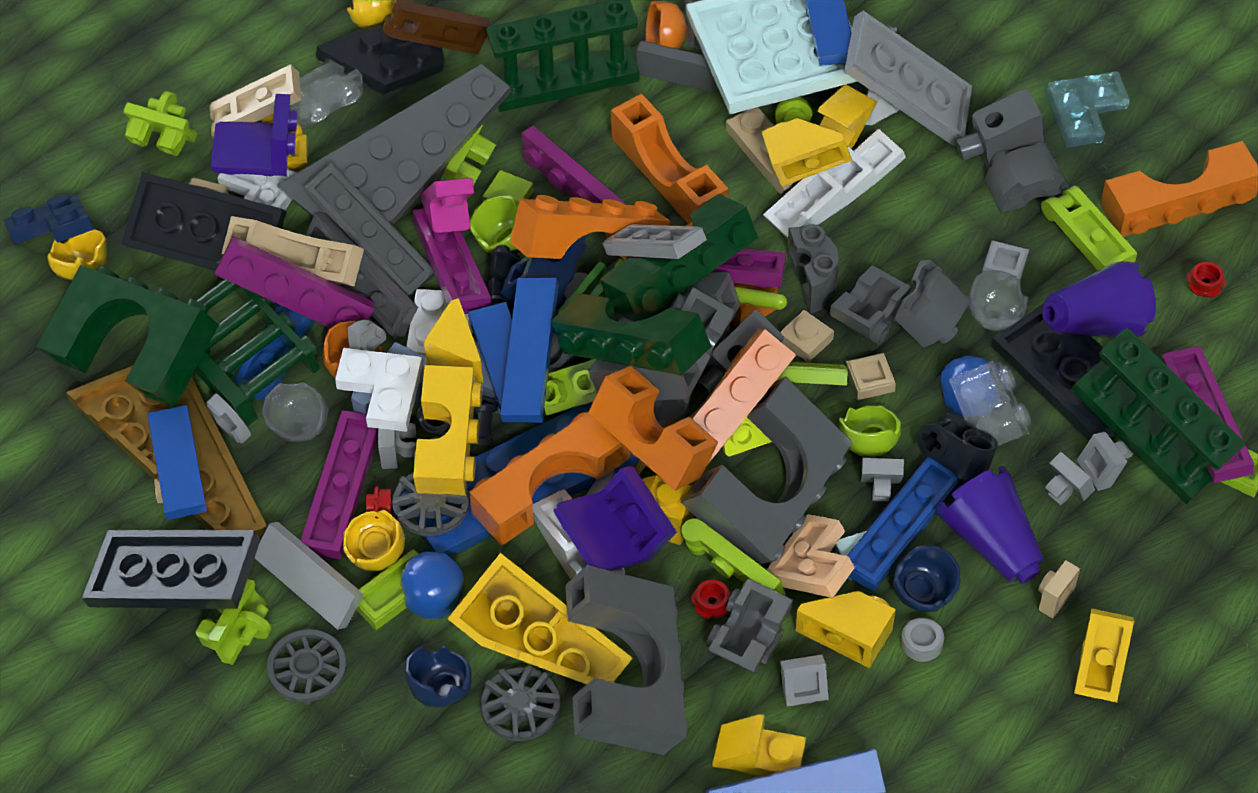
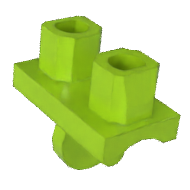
M164 92L159 100L150 98L148 108L127 102L123 111L129 118L125 137L131 143L143 147L147 146L152 131L161 133L156 144L157 148L170 155L178 156L185 141L194 143L198 133L189 128L188 120L183 119L186 109L177 105V96L172 92Z
M483 124L451 159L440 181L472 178L474 186L482 170L464 160L466 157H469L485 166L496 146L492 141L479 134Z
M596 359L548 373L544 405L546 415H552L594 402L597 391L593 382L590 381L588 371Z
M247 579L238 609H218L222 613L219 620L203 619L196 630V635L202 645L215 650L224 663L233 665L244 645H250L254 637L266 639L272 630L271 625L264 619L269 611L266 607L267 602L255 591L254 587L256 584L250 579Z

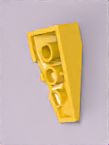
M501 553L448 617L450 622L480 646L586 685L594 678L614 682L632 660L631 656L596 628L569 622L567 605Z

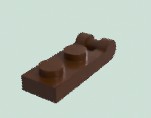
M395 0L391 7L393 14L386 18L383 31L386 35L395 39L478 55L487 37L486 28L491 25L489 18L415 4L412 0ZM406 20H410V21H414V23H413V24L405 23V21H406Z

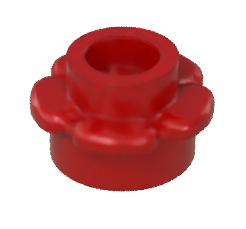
M1212 262L1197 264L1187 276V281L1190 283L1189 289L1195 295L1212 298L1218 296L1222 292L1221 288L1226 283L1223 270Z
M376 486L374 494L366 495V512L386 510L393 516L392 490L380 489L379 486Z
M706 580L693 592L691 601L696 606L695 612L700 617L705 619L715 617L719 619L729 613L726 611V607L732 594L721 581ZM714 599L716 603L710 604L708 601Z

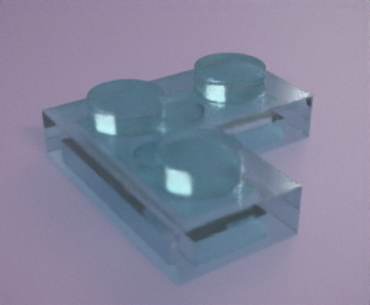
M1118 71L1047 84L1046 94L1067 148L1103 142L1105 131L1097 113L1128 107L1129 97Z

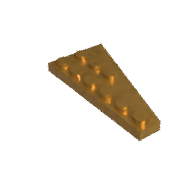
M134 365L66 392L69 402L147 474L159 482L147 413L173 407L143 396L126 382ZM191 377L176 407L188 406L207 512L194 514L193 516L208 530H255L259 538H262L267 525Z

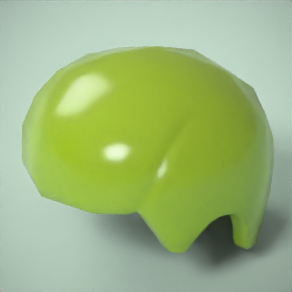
M495 196L485 200L473 212L470 219V230L477 243L488 254H491L498 245L508 246L510 252L517 249L510 243L519 202L514 197Z
M867 405L858 409L849 408L845 418H839L840 430L852 441L849 450L861 457L876 458L886 454L896 445L901 435L900 420L893 412L883 406Z

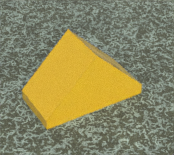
M459 298L451 300L423 341L426 364L473 367L475 381L483 383L481 359Z

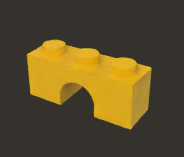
M424 366L421 396L424 419L441 420L451 427L440 438L431 440L417 439L413 474L417 493L466 496L467 481H474L476 459L470 456V445L478 443L479 420L473 419L474 407H481L482 383L475 381L473 367Z

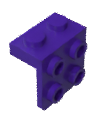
M275 94L273 123L217 122L214 131L211 170L215 173L227 175L287 176L288 155H295V132H297L298 111L290 109V94Z
M633 466L621 468L599 493L559 502L553 510L563 530L574 543L586 565L609 571L650 561L677 533Z

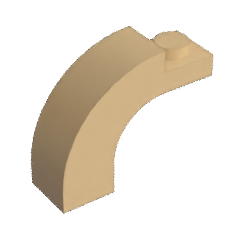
M231 216L221 254H224L230 240L234 236L334 284L355 286L364 248L313 238L280 229L257 220Z

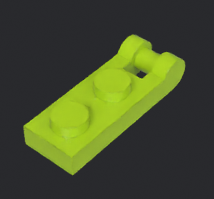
M1074 185L1064 190L1062 196L1058 198L1052 196L1042 201L1041 208L1045 217L1049 221H1054L1098 271L1115 262H1135L1137 252L1079 187Z
M689 519L683 524L681 532L688 550L694 555H708L713 559L710 562L711 565L726 578L734 575L744 584L747 579H750L785 596L782 583L778 578L699 519Z

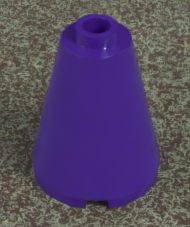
M1129 261L1115 262L1050 294L1043 306V318L1050 329L1057 333L1115 338L1125 328H1128L1137 337H1140L1147 332L1144 331L1147 323L1153 322L1156 315V297L1153 285L1149 277L1142 278L1141 274L1136 270L1141 267L1136 263Z
M999 466V474L996 476L990 469L971 479L952 493L956 500L947 508L945 503L942 502L936 512L941 520L1008 582L1011 583L1018 580L1022 585L1041 573L1042 570L1039 565L1044 561V558L1012 477L1004 466Z

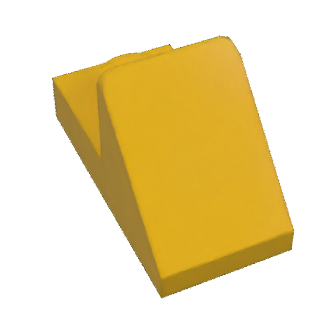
M845 84L819 107L818 112L825 115L819 126L842 133L847 147L852 149L878 102Z
M1091 609L1086 637L1083 641L1074 694L1117 702L1134 617Z
M761 714L721 725L713 767L757 776L799 767L802 764L806 737L765 730V715Z

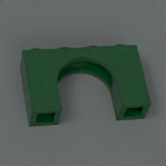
M80 265L36 347L55 362L86 373L104 338L116 324L134 315H147L149 319L148 338L126 382L143 396L175 408L219 324L207 315L209 308L196 300L188 298L186 303L178 301L179 298L163 288L158 287L156 292L148 290L149 287L135 278L127 277L126 281L119 279L116 273L105 267L98 266L97 270H93Z

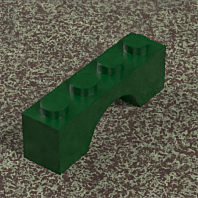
M717 194L690 214L692 226L703 229L707 239L705 242L679 259L628 258L600 278V283L606 297L610 298L614 311L633 322L647 319L674 300L678 293L682 294L756 240L758 235L747 206Z
M580 294L551 321L558 337V344L563 349L564 354L681 376L712 347L699 313L668 308L653 317L641 321L619 322L610 298Z

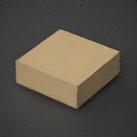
M884 353L846 361L848 377L857 400L895 392L896 383Z

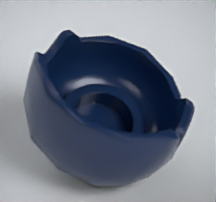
M921 545L915 547L899 563L894 572V591L904 605L920 613L938 611L947 605L958 591L960 586V567L952 554L939 546Z
M420 646L406 659L405 678L412 695L417 701L428 707H444L458 703L466 696L471 688L472 669L463 655L450 651L446 646H442L436 652H427L423 646Z

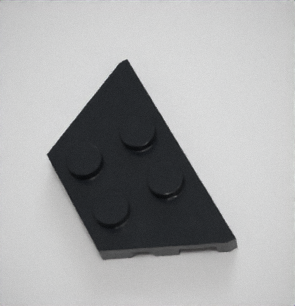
M406 20L405 23L413 24L414 21ZM385 21L319 45L315 57L323 63L330 59L344 67V74L355 80L365 82L368 87L383 95L443 72L445 64L443 48L389 37L383 31Z

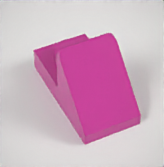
M472 178L436 181L421 194V201L434 233L470 229L467 199L474 194Z

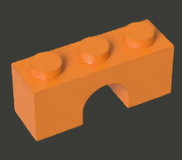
M628 366L606 376L588 413L675 491L700 479L719 442L691 417L662 428L654 414V402L660 390L634 367Z

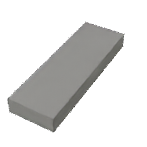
M629 224L604 240L603 246L607 255L679 259L707 239L703 229L699 227Z
M279 522L269 523L260 541L255 559L337 630L346 628L364 594Z

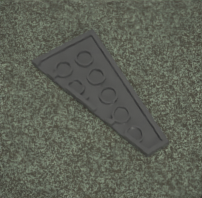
M481 64L279 183L277 187L312 217L315 214H326L305 192L304 187L332 162L393 226L512 92L511 88Z

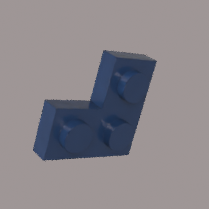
M68 194L54 196L47 201L46 205L34 209L32 207L18 209L11 214V217L3 220L14 245L50 231L58 243L94 230L89 215L75 194L71 196Z

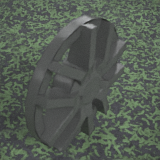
M414 472L400 478V483L393 494L392 505L396 519L408 531L422 536H437L453 530L466 517L469 509V493L467 488L466 496L420 494L416 492V487L412 484ZM404 489H406V490L410 493V494L401 496V494H402V492L404 491ZM448 503L462 504L459 509L448 505ZM414 505V506H412V507H410V508H407V509H405V510H403V511H401L400 508H399V507H403V506ZM442 514L454 517L450 522L442 525ZM420 516L419 526L413 524L408 519ZM426 518H436L437 527H425Z
M313 629L299 630L283 637L273 647L267 660V673L273 688L281 696L285 697L288 702H304L305 705L322 699L329 694H334L342 680L344 681L347 667L345 653L341 644L328 633ZM307 638H315L321 641L311 649ZM301 639L304 649L295 652L290 643ZM332 646L335 649L330 653L321 656V653L327 647ZM285 648L290 657L277 659L279 653ZM339 658V669L329 665ZM290 668L289 671L275 674V669ZM328 674L335 678L330 683L321 676ZM291 681L289 689L284 688L280 684ZM300 683L306 684L305 694L296 693ZM314 684L323 688L312 693Z
M529 665L527 667H516L507 670L501 669L498 671L499 674L485 683L480 702L481 713L488 728L496 735L511 741H528L546 733L556 722L560 712V695L556 685L548 677L547 673H542ZM514 676H522L518 683L512 679ZM530 677L538 679L533 687L529 688L526 686ZM504 681L510 689L504 691L497 685ZM544 685H546L551 693H543L540 691L542 690ZM490 693H493L498 698L488 702ZM539 703H554L552 709L538 706ZM504 709L502 713L491 718L489 712ZM533 716L548 719L536 728ZM512 719L513 731L505 730L499 725ZM528 720L531 731L518 732V722Z

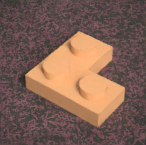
M807 514L803 525L793 533L785 544L786 548L783 554L776 561L772 562L766 570L778 578L784 588L833 598L855 567L849 556L830 553L845 532L840 521Z

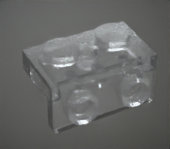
M330 61L300 78L302 100L290 105V109L298 111L297 122L302 129L312 123L322 121L328 114L342 106L351 105L363 95L362 75L357 69L344 74V67Z
M991 361L949 379L965 420L978 429L991 434L997 440L998 446L1029 435L1027 426L1031 425L1030 416L1023 403L1017 404L1011 389L1016 388V383L1007 365L1002 367L1000 361Z

